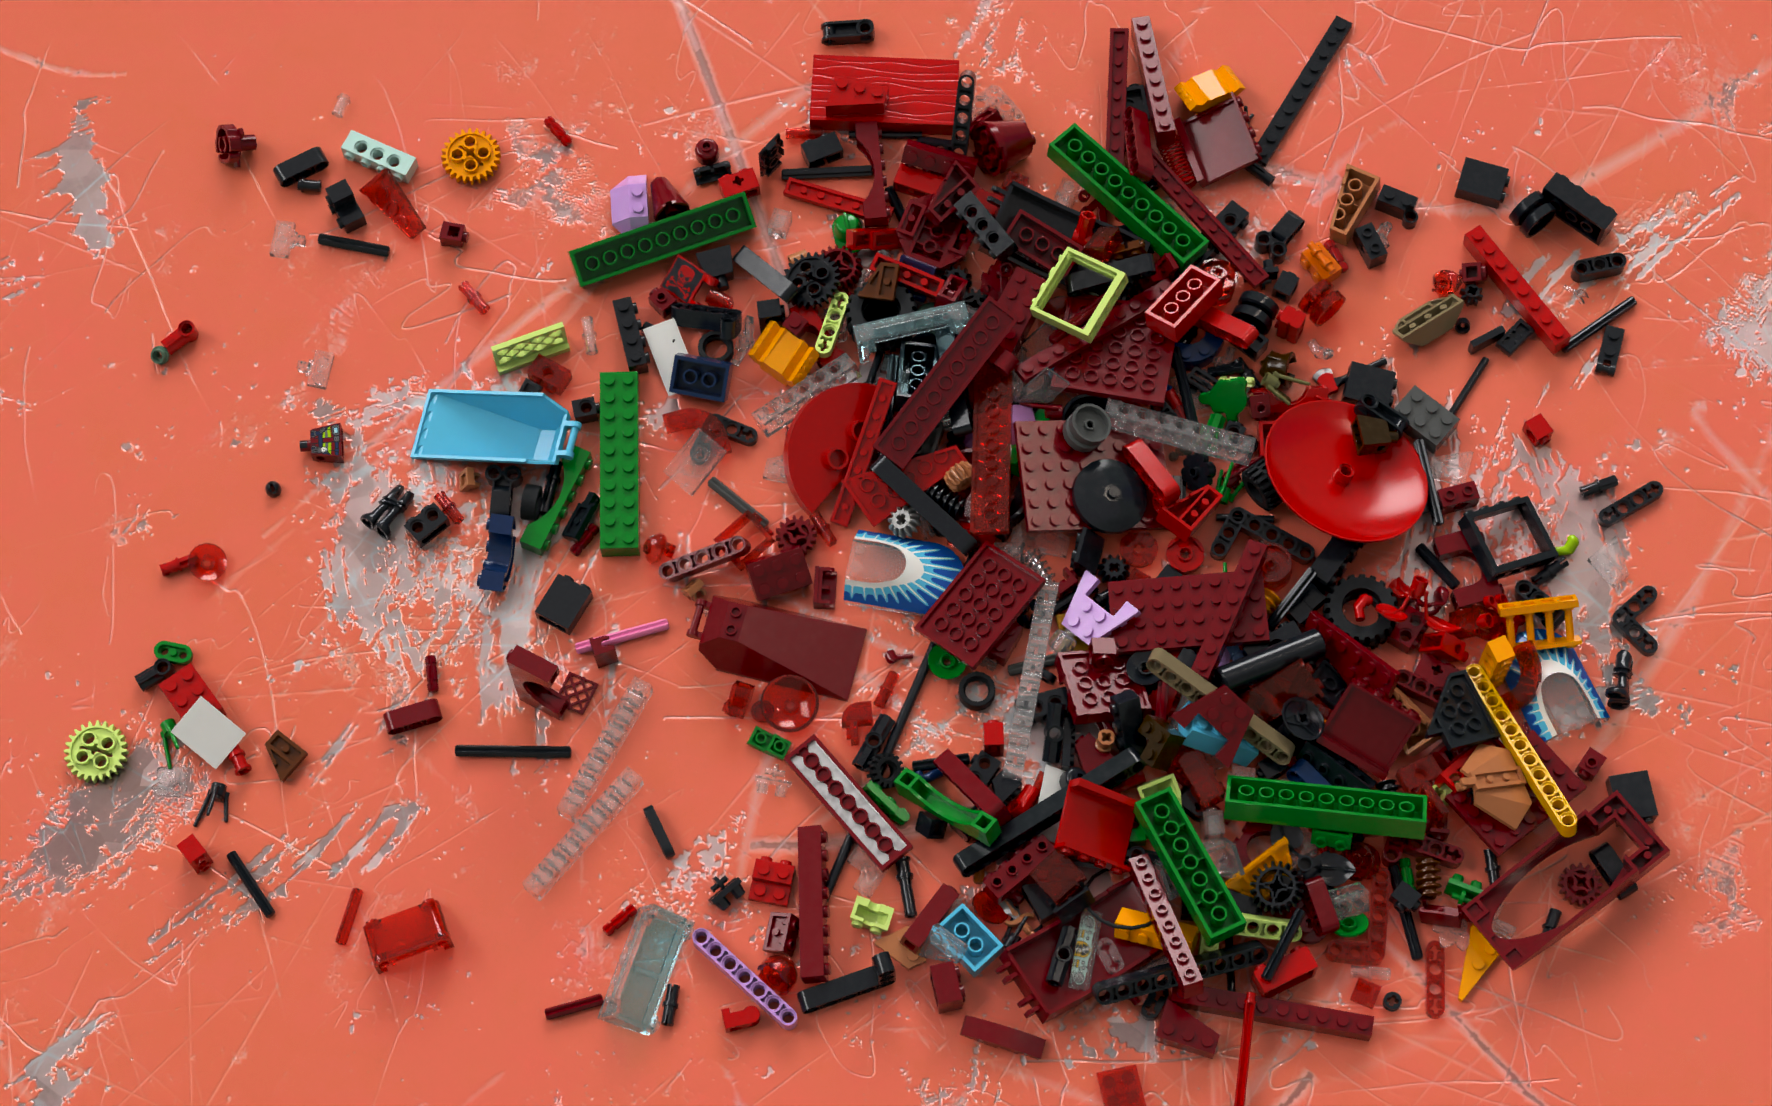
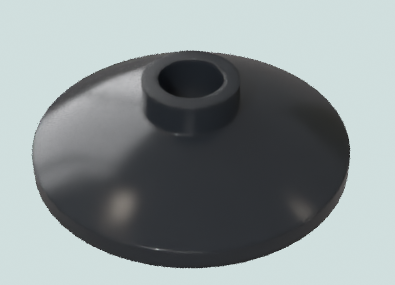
M1152 651L1136 652L1127 661V675L1138 685L1149 686L1161 680L1150 671L1147 673L1142 672L1145 669L1148 670L1146 663Z

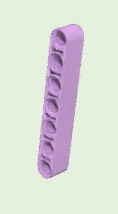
M698 928L693 932L692 939L696 949L785 1030H792L797 1026L798 1018L795 1010L708 930ZM699 936L707 937L704 943L696 941ZM714 949L721 950L718 956L711 955V952ZM728 962L736 964L733 969L725 968ZM743 975H748L750 980L742 983L740 978ZM760 988L765 993L762 996H756L754 994L755 990ZM771 1002L779 1003V1007L774 1010L768 1006ZM791 1015L794 1017V1020L791 1023H786L783 1021V1018Z

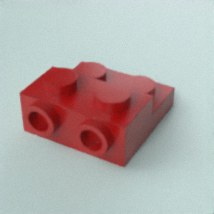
M761 856V859L756 858L748 900L787 908L795 875V866L787 860H781L778 863L772 862L773 859L767 856Z

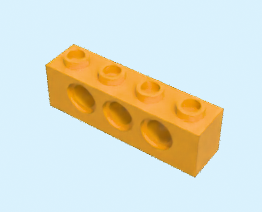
M1505 635L1487 642L1478 662V665L1483 668L1494 687L1503 684L1516 656Z

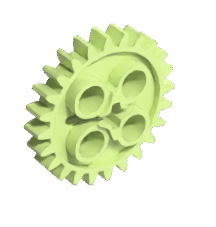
M97 720L95 726H93L89 721L87 728L82 724L81 731L74 729L76 735H69L72 741L65 743L69 749L64 750V753L68 755L64 760L69 762L67 767L72 769L71 773L73 775L77 774L79 780L84 777L86 783L92 779L93 783L96 784L97 779L100 778L103 783L104 777L107 776L111 780V773L118 775L116 769L124 768L121 762H127L126 757L123 755L129 754L128 750L124 749L128 747V743L124 742L126 738L124 735H121L120 729L115 730L114 724L108 727V723L105 721L101 726L99 720ZM94 737V741L92 743L86 744V741L89 738ZM113 742L110 748H105L107 743ZM88 756L86 761L80 762L81 757ZM107 760L104 766H98L99 762Z

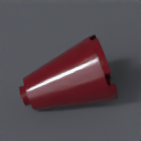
M657 177L651 182L655 221L690 210L688 203L667 178Z

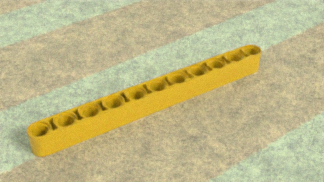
M1478 664L1468 665L1466 671L1501 735L1499 737L1505 748L1511 752L1516 765H1520L1526 781L1558 832L1564 837L1574 836L1577 832L1576 814L1483 668Z

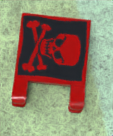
M678 254L660 287L663 286L669 293L684 303L702 305L693 299L703 282L709 286L716 287L719 280Z

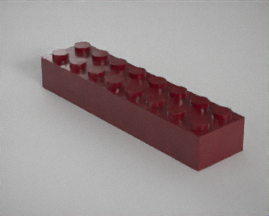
M1017 266L998 300V303L1019 318L999 344L1015 356H1017L1036 320L1029 309L1032 305V300L1039 294L1042 283L1047 281ZM986 364L982 366L968 384L974 415L987 412L991 401L1005 378L1004 375Z

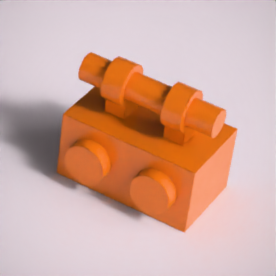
M1320 241L1317 243L1309 242L1307 244L1308 249L1301 252L1300 264L1303 269L1310 272L1313 281L1316 284L1319 283L1323 288L1340 277L1342 268Z

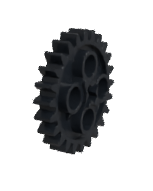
M808 252L805 258L801 254L800 260L794 258V264L788 263L790 269H784L786 274L783 275L796 286L802 284L798 287L800 292L791 303L793 306L796 304L799 309L804 305L806 310H808L809 306H812L813 310H815L817 304L822 308V302L829 304L828 298H835L833 292L839 293L837 286H841L839 280L842 279L840 269L837 267L836 262L832 261L830 256L826 258L824 253L819 257L817 252L814 253V256H811L810 252Z

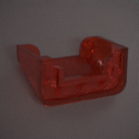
M433 898L426 899L420 905L378 920H368L365 923L366 925L363 926L370 955L378 974L387 972L389 964L395 966L396 962L431 949L436 951L438 950L437 946H444L445 950L454 947L440 903Z

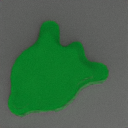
M1243 377L1224 381L1221 379L1213 386L1212 390L1201 393L1198 400L1202 404L1210 405L1213 413L1220 414L1224 412L1227 422L1229 420L1239 422V413L1243 411L1249 399L1246 394L1247 381Z

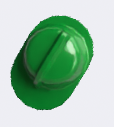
M843 212V215L834 220L832 224L835 244L840 249L843 245L846 246V229L862 228V224L857 217ZM852 250V251H853V253H855V252L858 253L860 250Z

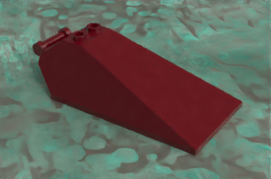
M714 595L712 602L700 598L696 600V610L691 627L687 630L686 635L700 640L699 651L717 671L848 702L867 629L738 598ZM707 609L709 612L703 632H698L703 610Z

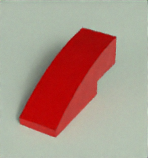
M897 228L846 229V248L851 250L901 248V245L896 235Z

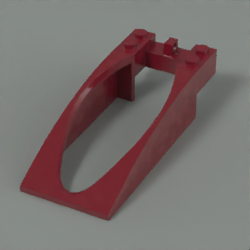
M1616 790L1590 812L1585 809L1577 815V832L1574 836L1564 837L1557 831L1463 906L1461 910L1512 971L1552 946L1626 891L1670 856V849ZM1615 822L1639 848L1630 857L1626 855L1623 857V868L1609 889L1565 924L1544 933L1520 939L1499 938L1493 932V918L1508 894L1528 872L1557 851L1579 841L1598 836Z

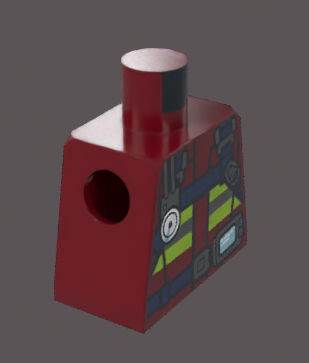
M341 423L310 430V440L300 441V451H311L313 461L344 463V441Z

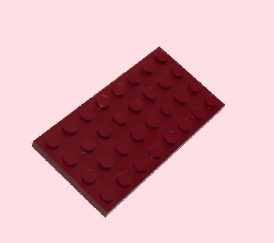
M1262 569L1227 646L1270 643ZM1234 571L1108 582L1109 606L1112 616L1119 611L1126 601L1141 612L1140 616L1133 617L1127 621L1126 625L1123 627L1119 626L1112 631V638L1115 639V645L1119 648V655L1148 652L1155 648H1162L1166 651L1182 650L1183 647L1186 649H1200Z

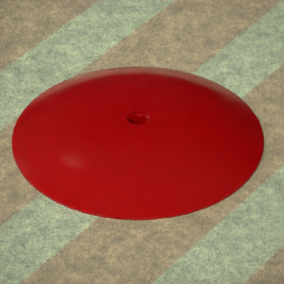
M1315 400L1296 405L1280 415L1270 428L1266 438L1264 449L1265 465L1276 492L1298 517L1328 535L1363 543L1393 539L1408 531L1419 520L1427 503V475L1422 467L1418 453L1404 435L1397 443H1391L1385 453L1358 456L1351 430V424L1357 416L1354 412V404L1335 400Z

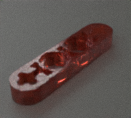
M1434 940L1428 943L1425 950V1011L1430 1018L1438 1019L1445 1010V949L1440 941ZM1433 946H1436V949L1440 950L1436 955V960H1432L1434 957L1433 951H1430V949H1432ZM1431 965L1439 966L1441 971L1438 975L1430 972L1429 968ZM1432 984L1440 987L1441 991L1439 994H1432L1429 988ZM1441 998V1000L1436 1002V1007L1440 1008V1010L1435 1014L1430 1008L1434 1004V999Z

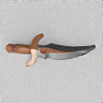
M1009 898L1000 904L1005 914L1014 919L1013 921L1006 920L1005 925L1018 926L1025 916L1031 919L1034 917V914L1029 912L1021 914L1020 910L1013 905ZM1026 922L1022 930L1029 936L1035 932Z

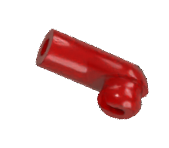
M1367 594L1360 595L1353 605L1357 622L1365 620L1364 608L1373 602L1372 597Z

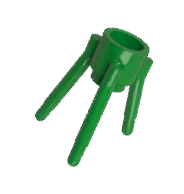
M1233 462L1230 463L1222 486V469L1218 476L1216 490L1223 495L1220 502L1223 505H1227L1228 502L1233 503L1235 496L1244 486L1242 481L1232 494L1231 489L1226 487L1234 466Z
M172 718L164 720L160 724L162 729L160 734L163 739L169 770L172 769L167 738L172 739L176 749L180 748L176 736L171 733L172 729L177 725Z

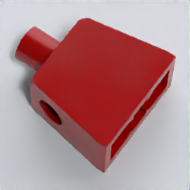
M1448 632L1423 634L1418 652L1434 655L1438 660L1446 663L1459 661L1464 663L1469 657V653L1465 651L1466 643Z

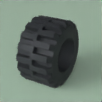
M1260 459L1241 473L1246 491L1261 508L1271 511L1283 502L1268 476L1265 459Z

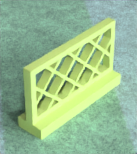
M563 322L491 346L493 359L499 375L571 351Z

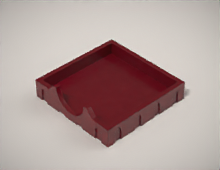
M1079 650L1057 653L1054 662L1058 672L1059 685L1064 683L1068 695L1067 710L1071 713L1074 725L1114 721L1109 709V705H1111L1110 696L1132 689L1140 697L1143 718L1147 714L1150 715L1152 707L1148 701L1145 687L1134 683L1126 672L1127 661L1133 654L1118 655L1113 665L1099 668L1096 665H1090L1088 651Z

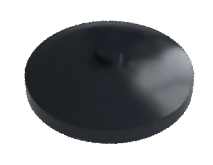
M1101 459L1088 464L1077 475L1072 487V501L1078 516L1090 528L1104 534H1120L1133 528L1142 519L1147 507V491L1140 476L1130 466L1113 459Z

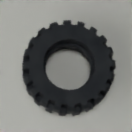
M865 282L862 284V288L857 287L854 290V295H850L849 303L846 304V322L849 335H852V340L855 343L859 342V347L862 349L867 347L869 352L875 353V350L879 351L880 354H885L887 350L894 352L897 347H901V341H910L913 338L912 334L916 332L918 316L912 293H908V289L905 286L900 287L898 282L894 302L859 298V291H862L868 283ZM880 305L890 306L899 313L898 319L886 327L872 326L865 321L864 316L871 308Z
M1353 574L1349 575L1347 580L1342 578L1338 581L1337 585L1332 586L1327 594L1322 613L1326 619L1367 649L1371 647L1373 650L1378 648L1379 643L1384 644L1387 641L1396 622L1378 613V620L1374 624L1357 626L1346 619L1342 611L1343 605L1348 601L1358 599L1362 594H1367L1372 597V605L1375 608L1376 605L1381 603L1392 605L1397 609L1399 607H1397V598L1395 596L1392 597V589L1390 587L1386 588L1384 581L1378 582L1376 577L1372 575L1370 578H1366L1365 574H1359L1358 577H1355Z

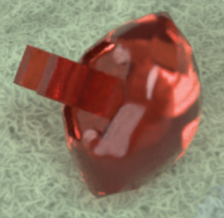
M1440 270L1433 276L1434 288H1432V292H1436L1439 298L1456 294L1463 283L1462 278L1454 271Z
M663 533L648 537L643 544L645 558L650 564L659 562L661 555L672 559L676 548L675 545L668 543L666 535Z

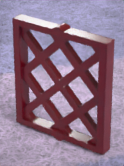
M569 671L559 693L562 694L564 690L565 697L568 698L569 702L568 710L583 715L598 684ZM572 677H577L581 681L574 683ZM570 678L571 684L566 686ZM584 682H588L593 686L586 688ZM582 684L583 690L577 692L575 686ZM573 687L575 693L568 695L566 689ZM592 690V692H591V694H590V696H589L588 693H587V691ZM585 692L587 698L580 700L578 694ZM576 695L578 701L571 703L569 697ZM587 701L583 708L581 703ZM579 704L581 710H576L572 706Z

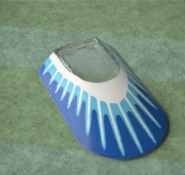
M858 530L853 539L845 574L844 603L853 606L924 616L964 567L959 557L952 550L941 544L910 538L902 539L899 536Z
M1534 629L1535 640L1547 639L1545 629ZM1526 631L1516 635V643L1527 641ZM1554 632L1555 638L1562 637ZM1557 647L1519 652L1515 656L1504 682L1528 731L1534 730L1545 743L1560 734L1596 720L1606 722L1610 719L1574 648Z

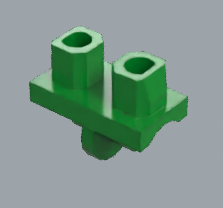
M1455 873L1452 878H1449L1444 893L1458 900L1457 904H1462L1463 902L1467 904L1483 891L1482 883L1476 880L1472 881L1470 885L1463 883L1464 877Z

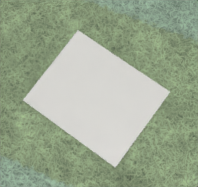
M202 696L171 731L172 734L215 769L218 768L246 735L242 729Z

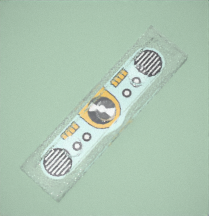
M1084 909L1081 914L1068 987L1081 991H1086L1090 988L1101 922L1088 909ZM1094 911L1098 916L1103 917V913Z

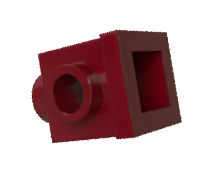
M443 221L439 236L441 246L449 245L463 248V244L467 243L469 239V232L466 231L465 225Z
M663 286L659 289L656 287L649 293V304L663 318H666L671 313V304L677 303V299L673 298Z

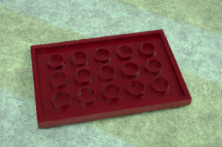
M986 540L914 629L975 671L1047 581Z
M1534 730L1525 735L1568 803L1586 790L1587 786ZM1528 782L1525 784L1532 804L1515 831L1480 810L1474 804L1470 805L1471 798L1467 797L1470 788L1456 793L1452 791L1444 799L1497 857H1500L1550 818Z

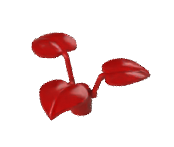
M1419 575L1413 577L1410 587L1400 577L1389 584L1388 588L1392 589L1394 596L1406 598L1399 609L1385 603L1378 604L1375 608L1378 613L1391 621L1404 622L1408 616L1402 611L1409 599H1421V596H1424V614L1428 627L1437 632L1446 631L1448 633L1457 632L1461 629V627L1439 617L1428 615L1429 592L1426 591L1429 580Z

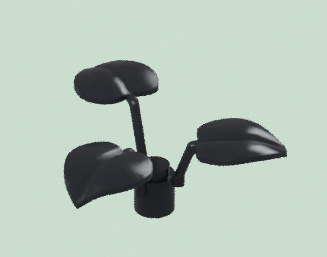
M1273 824L1270 835L1271 844L1274 845L1284 836L1288 839L1289 851L1298 857L1296 862L1298 872L1296 874L1307 873L1314 867L1321 870L1320 876L1324 879L1326 885L1336 887L1345 883L1356 873L1354 865L1348 859L1336 853L1324 855L1321 858V866L1316 865L1310 856H1302L1294 850L1300 847L1303 842V832L1299 827ZM1282 875L1283 884L1293 887L1291 878ZM1279 882L1276 887H1273L1275 894L1278 889L1283 888L1280 887ZM1291 893L1282 895L1278 903L1285 901Z

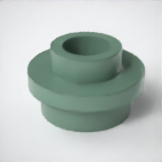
M156 346L151 352V359L156 364H165L169 360V352L163 346Z

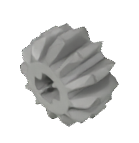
M904 505L902 509L897 507L896 513L891 512L893 517L888 519L890 523L888 527L895 536L905 539L906 535L912 537L913 531L918 533L916 527L921 526L918 521L920 515L916 513L914 508L909 509L908 506Z

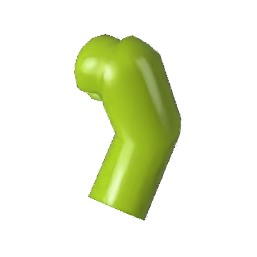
M1569 535L1564 546L1555 547L1559 554L1558 556L1573 554L1579 545V539L1575 535Z

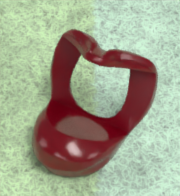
M1439 586L1434 591L1433 602L1428 603V608L1434 606L1435 610L1428 611L1429 616L1436 615L1443 605L1447 603L1449 591L1444 586ZM1415 599V609L1420 611V606L1424 607V601Z

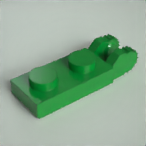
M870 780L862 788L882 812L896 822V824L901 826L909 821L910 814L907 810L899 808L896 805V801L882 791L880 785Z

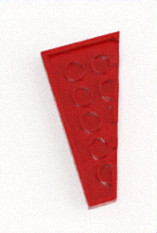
M957 445L915 457L908 462L903 470H900L925 492L942 480L946 475V471L950 470V467H953L955 463L959 464L961 461H967ZM873 471L840 480L873 527L891 516V512H896L897 507L902 508L908 504Z

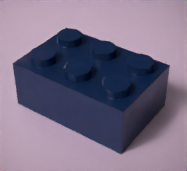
M677 353L674 357L669 392L725 402L728 400L734 363Z

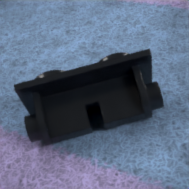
M728 161L693 169L697 186L718 181V178L725 174H732L730 162Z

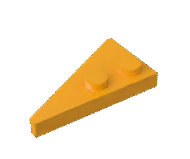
M1474 925L1470 927L1461 984L1458 992V1001L1460 1002L1464 1000L1499 955Z

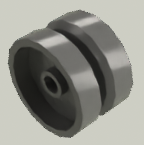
M1090 403L1077 407L1065 421L1062 431L1064 439L1070 447L1085 453L1099 447L1110 434L1112 425L1106 411L1100 406Z

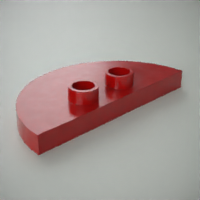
M846 383L824 390L811 398L798 411L791 422L783 451L784 472L791 493L807 515L813 514L838 485L840 480L845 477L877 385ZM894 411L893 418L897 415L899 411Z

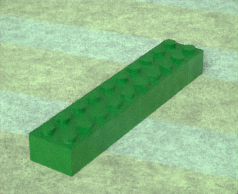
M1076 123L1072 124L1049 144L1047 157L1138 237L1150 242V247L1162 257L1165 253L1171 252L1179 266L1177 271L1180 274L1206 253L1209 240L1141 180L1130 175L1129 170Z
M740 192L568 251V255L579 287H583L757 226L745 192Z
M638 371L600 372V551L602 557L640 556V414Z
M1228 775L1224 819L1424 840L1427 822V795Z

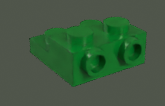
M1313 829L1311 844H1315L1319 848L1326 846L1335 847L1338 851L1350 850L1353 833Z

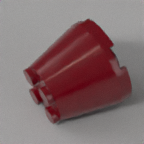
M1025 120L984 121L974 125L971 131V139L974 140L975 147L973 156L979 159L977 165L983 173H989L993 177L1004 173L1032 153L1033 145L1036 144V139L1030 133Z

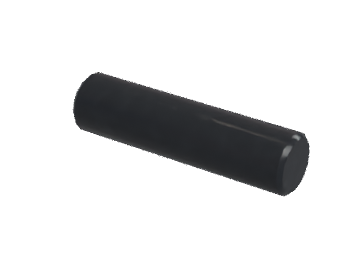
M1312 628L1216 668V682L1219 687L1225 684L1235 693L1326 654V643L1321 633L1317 629Z

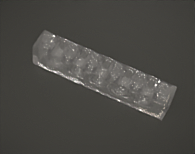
M845 352L751 414L757 426L768 438L790 424L798 411L815 395L838 385L853 383L862 375L856 363Z

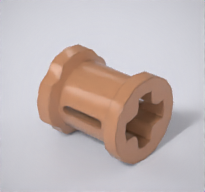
M1103 729L1098 733L1095 747L1099 752L1107 753L1112 749L1115 741L1113 731Z

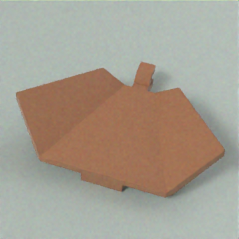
M1478 744L1460 769V772L1466 777L1460 778V783H1455L1454 786L1457 792L1472 788L1474 806L1515 831L1532 804L1525 787L1527 781L1520 765L1516 766L1508 749Z

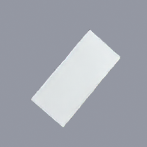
M672 318L643 329L668 396L677 394L669 392L675 354H688L676 321Z
M1046 764L1038 803L1061 790L1059 780L1062 773L1065 772L1064 770ZM1060 821L1038 834L1037 837L1043 834L1049 841L1055 843Z

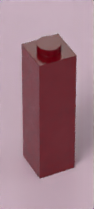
M943 883L902 936L900 943L916 954L932 934L933 929L939 925L957 901L960 894L957 893L956 889Z

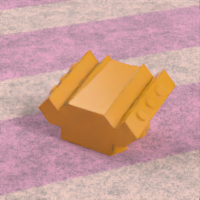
M1222 65L1217 70L1211 69L1191 77L1186 83L1180 82L1174 87V90L1188 109L1195 111L1196 114L1232 98L1230 92L1233 91L1238 96L1246 89L1231 68L1226 65Z
M771 320L748 353L751 359L760 365V369L785 386L789 385L797 389L820 356L814 347H809L804 340L797 338L786 328L780 327L776 321Z

